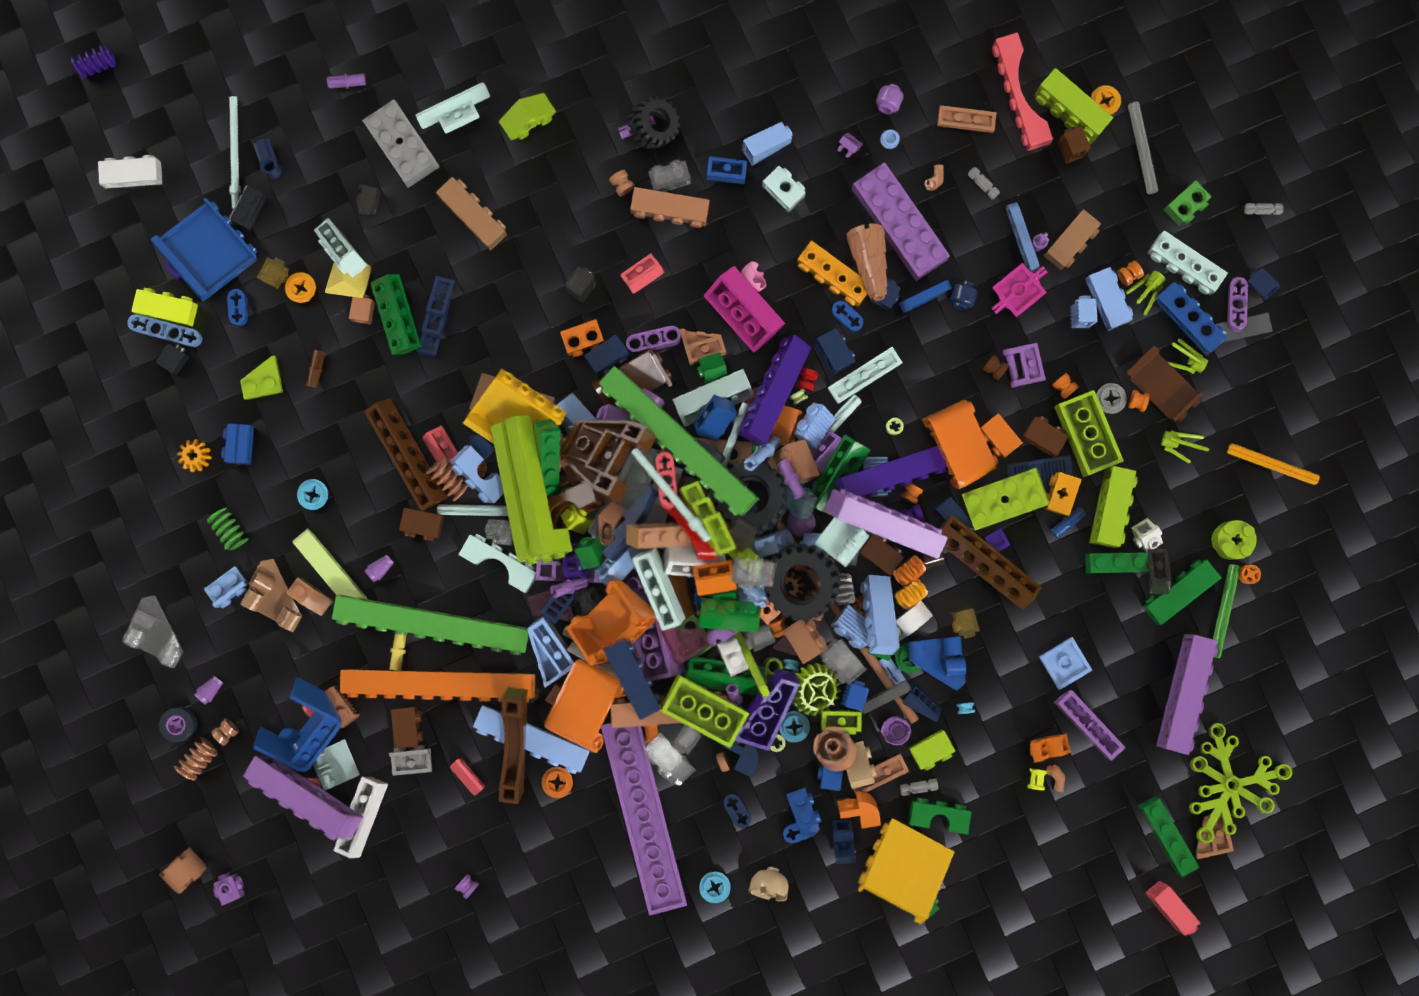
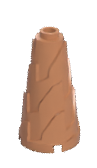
M869 224L870 228L865 229L864 225H860L851 229L846 234V238L853 259L856 261L859 275L862 276L867 294L874 301L884 299L887 294L884 227L879 224Z

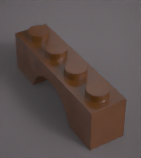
M585 480L573 488L565 489L563 493L547 498L553 529L556 528L560 513L568 506L576 505L579 509L589 513L605 505L603 497Z

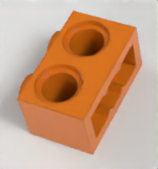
M597 320L560 332L568 355H573V357L583 355V351L588 349L592 351L604 342ZM590 332L597 333V338L594 341H589L587 335ZM573 338L579 340V345L576 347L569 346V342Z

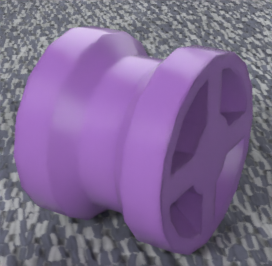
M467 874L456 886L455 890L461 891L463 897L467 899L479 883L473 882L471 876Z

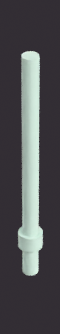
M231 96L229 97L231 185L229 186V194H231L232 209H234L239 200V195H241V186L239 185L237 97Z
M742 402L738 415L732 422L734 425L723 452L725 460L722 464L727 467L741 429V423L749 407V404ZM710 488L707 497L713 501V490Z
M635 448L632 451L634 457L689 522V527L696 531L704 542H707L711 536L702 527L703 523L698 517L695 518L641 451Z

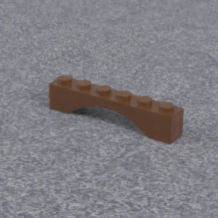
M508 687L502 697L505 743L499 785V802L518 804L524 793L527 689Z

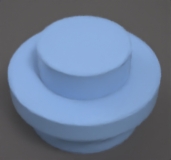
M894 130L884 131L880 138L881 144L887 149L895 148L900 140L898 133Z

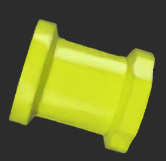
M1030 768L1031 778L1027 788L1045 790L1043 784L1047 771Z

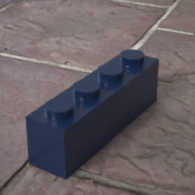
M621 638L602 648L638 718L642 720L661 710L659 706L661 700L657 692L652 693L650 686L653 685L648 675L643 676L641 669L644 668L639 658L635 659L631 653L635 651L631 642H626L624 638Z

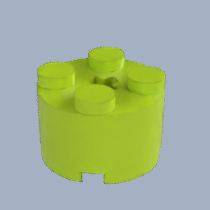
M1235 520L1218 526L1212 534L1211 541L1213 548L1219 556L1224 559L1234 560L1251 555L1255 549L1257 539L1252 526L1246 522Z

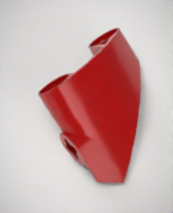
M666 496L665 500H667V503H670L671 500ZM678 496V498H679V499L683 502V504L686 506V504H685V502H684L682 496ZM676 506L672 509L664 508L687 534L695 548L697 559L716 560L717 554L708 541L704 542L699 534L689 527V522Z

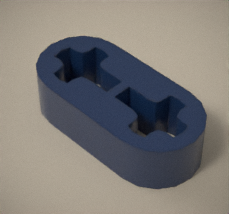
M728 794L724 798V807L737 827H748L751 823V816L738 795ZM729 798L737 799L735 803L738 808L737 810H734L733 806H727ZM740 811L742 816L747 815V823L737 822L739 820L737 812Z

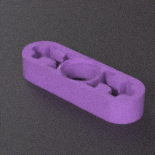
M1242 277L1234 278L1228 286L1227 325L1233 332L1242 331L1247 324L1248 283ZM1236 283L1239 284V287H1242V288L1240 289V291H1239V295H1236V293H1237V287H1235ZM1233 301H1240L1243 307L1236 309L1233 306ZM1237 314H1240L1238 316V322L1241 323L1239 326H1236V323L1234 322Z

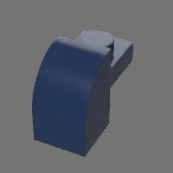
M734 741L731 748L723 745L724 748L740 754L734 769L752 777L758 765L756 748L748 744L741 746V742Z
M832 820L833 850L836 864L856 863L852 820Z

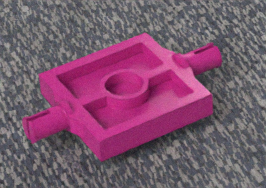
M1022 263L992 287L1000 299V302L992 307L993 311L997 314L1006 307L1017 317L1047 292L1040 285L1039 281L1042 276L1048 273L1044 270L1045 268L1042 266L1038 271L1032 273Z

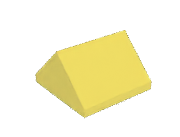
M334 262L325 293L364 298L372 267L367 264L362 272L352 278L348 273L343 274Z

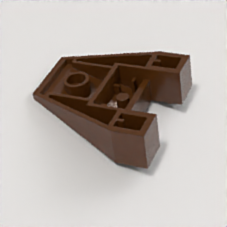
M577 420L560 449V456L601 497L619 505L628 487L616 477L631 448H638L640 451L648 453L656 436L646 426L633 421Z

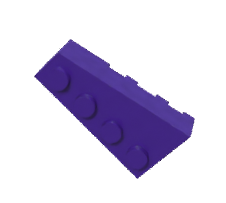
M777 669L766 683L770 692L769 696L763 698L759 692L746 708L749 715L735 741L767 751L770 750L800 685L796 674Z

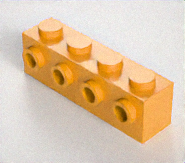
M813 241L808 244L798 258L797 263L801 270L806 273L808 271L815 275V280L821 284L826 283L829 285V289L834 294L838 295L840 293L851 306H859L866 297L867 292L862 277Z

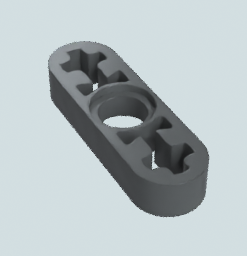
M907 680L866 699L864 709L861 711L862 714L870 712L910 691L911 687Z

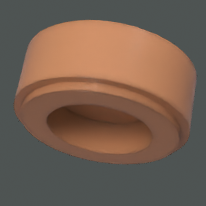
M724 752L716 754V759L722 772L730 770Z

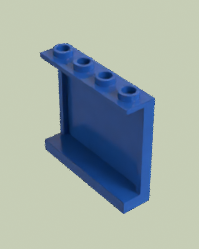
M207 198L204 199V205L160 238L158 235L151 238L154 247L202 301H205L257 261L256 249L250 243L247 245L244 242L242 233L238 229L234 230L231 227L232 222L226 215L222 217L218 212L220 211L219 207L213 201L210 203Z

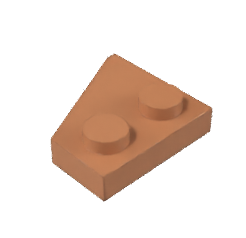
M679 329L690 365L699 363V358L719 352L722 356L726 355L725 346L720 334H706L700 331L690 332L686 331V329Z
M1220 814L1212 829L1214 832L1213 841L1210 843L1198 841L1195 852L1196 859L1234 851L1230 835L1225 834L1222 829L1224 825L1222 814ZM1210 815L1204 816L1201 828L1205 826ZM1205 832L1201 833V837L1203 839L1206 838Z

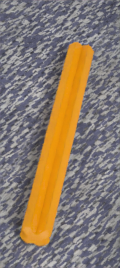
M1230 444L1227 449L1228 454L1312 485H1316L1320 478L1317 474L1236 444Z

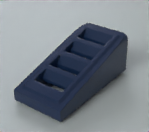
M575 590L570 597L566 594L562 595L567 600L565 603L551 595L541 608L540 613L556 624L579 591ZM555 601L562 606L561 609L553 605L552 602ZM548 608H551V609H552L553 611H555L557 614H556V615H553V614H552L551 612H549L547 609H548Z
M912 683L910 686L911 690L905 694L903 704L937 722L942 708Z

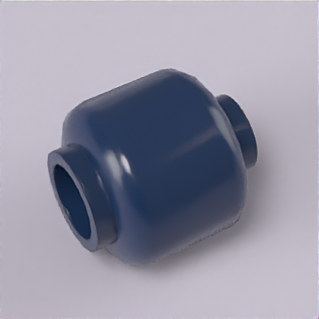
M963 281L954 286L950 297L953 307L967 311L968 308L974 306L978 291L973 287V283Z

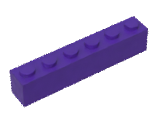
M796 335L784 337L780 341L779 350L773 356L772 364L764 375V381L756 391L757 396L754 402L750 404L749 412L741 423V429L738 434L755 446L767 443L812 348Z
M934 446L835 479L838 491L842 488L854 495H866L868 498L878 495V490L890 491L895 489L894 485L900 483L901 486L912 483L911 479L918 478V480L928 478L929 473L934 472L937 475L946 472L945 468L947 465L938 446Z

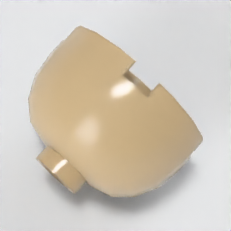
M768 867L767 870H761L752 877L749 891H751L752 895L770 900V897H776V901L787 900L789 887L787 879L783 874L778 873L779 869Z

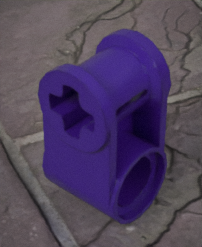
M579 541L571 542L572 552L566 553L565 557L562 558L563 574L566 579H572L573 577L586 578L588 575V569L581 570L582 565L576 552L573 553V548L575 549L580 544Z

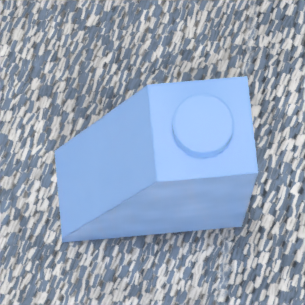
M780 122L743 140V152L753 166L790 144L792 132L788 126H784Z

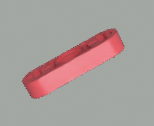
M667 452L659 453L656 457V471L661 477H671L672 482L669 484V487L674 489L673 491L677 495L673 457ZM662 459L667 461V470L663 471V464L660 463ZM658 486L661 506L666 509L674 508L675 505L672 502L667 503V500H665L666 494Z

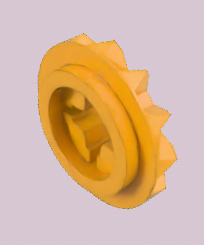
M1100 86L1094 90L1091 99L1110 115L1114 114L1121 104L1119 92L1111 86ZM1102 97L1110 99L1108 106L1106 104H1099L1103 100Z
M302 272L295 273L286 281L285 291L292 301L303 303L315 296L316 285L310 275ZM304 283V288H306L307 292L300 291L298 293V289L294 284L302 285Z

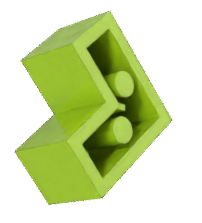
M541 93L519 99L499 122L511 140L517 138L521 140L529 135L528 131L539 124L545 125L549 123L556 110L546 95Z

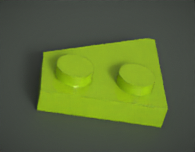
M271 356L240 380L245 400L283 392L276 356Z

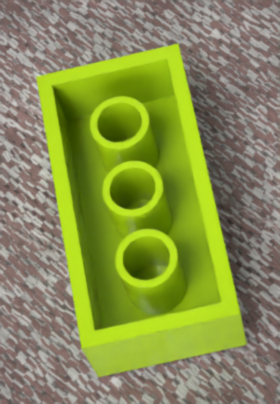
M1056 68L1042 82L1034 94L1036 101L1050 109V113L1054 117L1060 118L1065 122L1064 125L1068 129L1071 127L1076 129L1082 127L1090 145L1113 119L1109 113Z
M1094 390L1054 407L1061 425L1066 431L1065 434L1069 436V444L1083 477L1124 461ZM1086 431L1090 433L1089 438L1086 436Z
M1116 466L1105 469L1089 541L1090 544L1117 548L1124 543L1126 534L1123 531L1130 517L1127 512L1134 498L1131 493L1132 489L1136 487L1138 479L1135 476L1136 471Z
M1037 468L962 494L975 530L1050 504ZM1003 496H1008L1009 501L1007 503L1002 502Z
M680 674L677 675L660 706L661 712L731 748L749 715L747 710ZM702 707H707L705 713L700 712Z

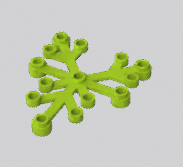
M1220 723L1212 724L1208 728V734L1214 739L1216 748L1210 742H1204L1200 745V751L1203 754H1210L1220 760L1224 775L1209 767L1207 760L1202 756L1194 757L1190 761V767L1193 771L1203 772L1221 783L1213 786H1201L1198 789L1201 797H1209L1211 794L1222 792L1219 799L1203 803L1194 802L1189 806L1192 814H1200L1204 810L1214 808L1205 826L1198 829L1196 837L1201 843L1213 841L1214 832L1212 829L1220 814H1222L1224 821L1223 832L1227 835H1233L1236 832V826L1232 822L1227 804L1230 797L1233 804L1231 813L1235 818H1242L1245 815V809L1241 805L1239 795L1257 805V809L1261 813H1271L1274 810L1275 805L1272 799L1259 798L1242 786L1257 783L1265 788L1268 794L1276 795L1280 791L1278 784L1271 783L1268 780L1274 778L1287 780L1292 776V769L1286 764L1278 765L1275 770L1266 772L1267 768L1272 765V760L1268 756L1259 758V766L1253 776L1241 779L1233 776L1228 758L1234 747L1239 744V740L1236 736H1228L1225 739L1226 746H1224L1222 738L1226 734V729ZM1214 728L1218 730L1217 735L1213 733ZM1231 738L1234 740V745H1231L1229 742ZM1205 744L1209 746L1208 751L1204 750ZM1263 759L1267 760L1266 766L1263 764ZM1196 761L1200 763L1199 768L1195 766ZM1280 769L1284 771L1283 776L1279 774ZM1229 782L1233 783L1232 789H1230L1228 786ZM1272 785L1275 787L1274 793L1270 790ZM1203 788L1207 789V795L1203 794ZM1263 802L1266 803L1265 809L1261 806ZM1195 804L1199 807L1197 812L1193 809ZM1237 809L1241 811L1239 816L1236 814ZM1228 825L1232 827V831L1230 833L1227 831ZM1202 832L1206 833L1205 839L1201 837Z

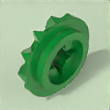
M905 643L897 650L895 655L896 665L905 673H916L921 668L915 664L913 666L910 661L903 662L908 657V645Z

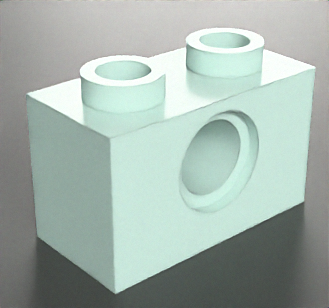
M778 166L763 181L762 186L787 212H790L805 197V188L800 182H795L791 178L792 175L786 168L782 169ZM787 184L790 190L784 192L780 189V186Z

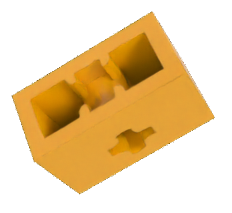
M1056 472L1055 475H1052L1049 481L1051 489L1049 493H1046L1050 504L1044 506V509L1063 516H1070L1082 479L1062 472ZM1062 490V493L1065 495L1060 497L1057 491Z

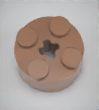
M828 727L824 729L825 731L818 734L814 740L813 749L816 757L830 771L848 770L856 758L857 749L855 743L842 728Z
M189 847L159 875L175 892L180 894L207 867Z

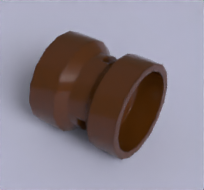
M993 354L982 370L986 373H993V378L998 381L1009 365L1005 362L1000 364L999 358Z

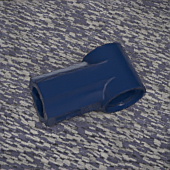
M260 139L254 143L260 161V168L268 178L276 179L281 175L282 168L277 161L271 140ZM275 165L273 170L267 171L269 166Z

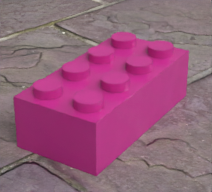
M735 266L723 273L704 295L708 302L753 352L764 346L785 324Z

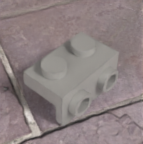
M425 745L415 746L413 750L395 748L394 752L389 753L393 776L432 772L430 748H425Z

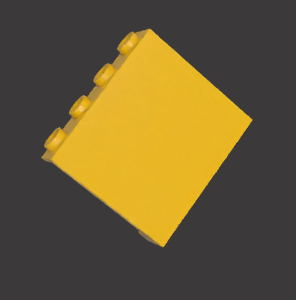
M501 369L469 412L463 424L494 444L490 427L494 424L505 422L506 419L513 416L530 415L534 433V421L552 419L558 426L562 423L567 412L531 389L527 384L522 383L511 373Z
M892 818L888 824L884 823L880 830L882 836L880 840L877 839L873 846L875 852L873 856L870 855L865 866L868 867L866 873L863 872L859 878L858 883H860L858 891L861 892L865 888L913 914L915 916L914 921L921 925L929 916L954 851Z

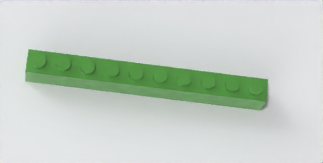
M614 366L599 383L603 387L601 391L609 398L611 396L617 400L615 404L624 411L626 409L630 412L629 417L634 422H640L659 439L657 443L665 450L668 448L672 452V457L680 463L682 461L686 465L685 469L692 476L696 474L701 479L699 482L706 489L710 487L715 492L713 495L720 502L725 501L729 505L728 509L735 516L738 514L744 516L759 498L619 368Z
M340 594L336 596L332 619L337 620L336 623L348 625V622L356 623V627L360 628L374 626L375 630L383 632L391 629L395 630V634L406 635V632L413 633L414 637L417 638L431 636L435 641L444 642L445 639H448L457 645H464L465 642L472 644L471 647L482 649L483 646L491 647L490 650L502 652V649L510 650V654L521 655V652H526L529 635L528 628Z

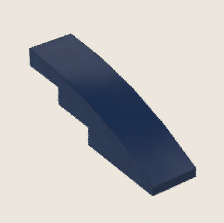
M436 276L421 330V347L417 349V353L437 357L455 280Z
M649 487L621 513L626 520L612 532L616 539L603 551L607 558L614 560L628 546L626 544L627 524H643L658 496L659 492Z

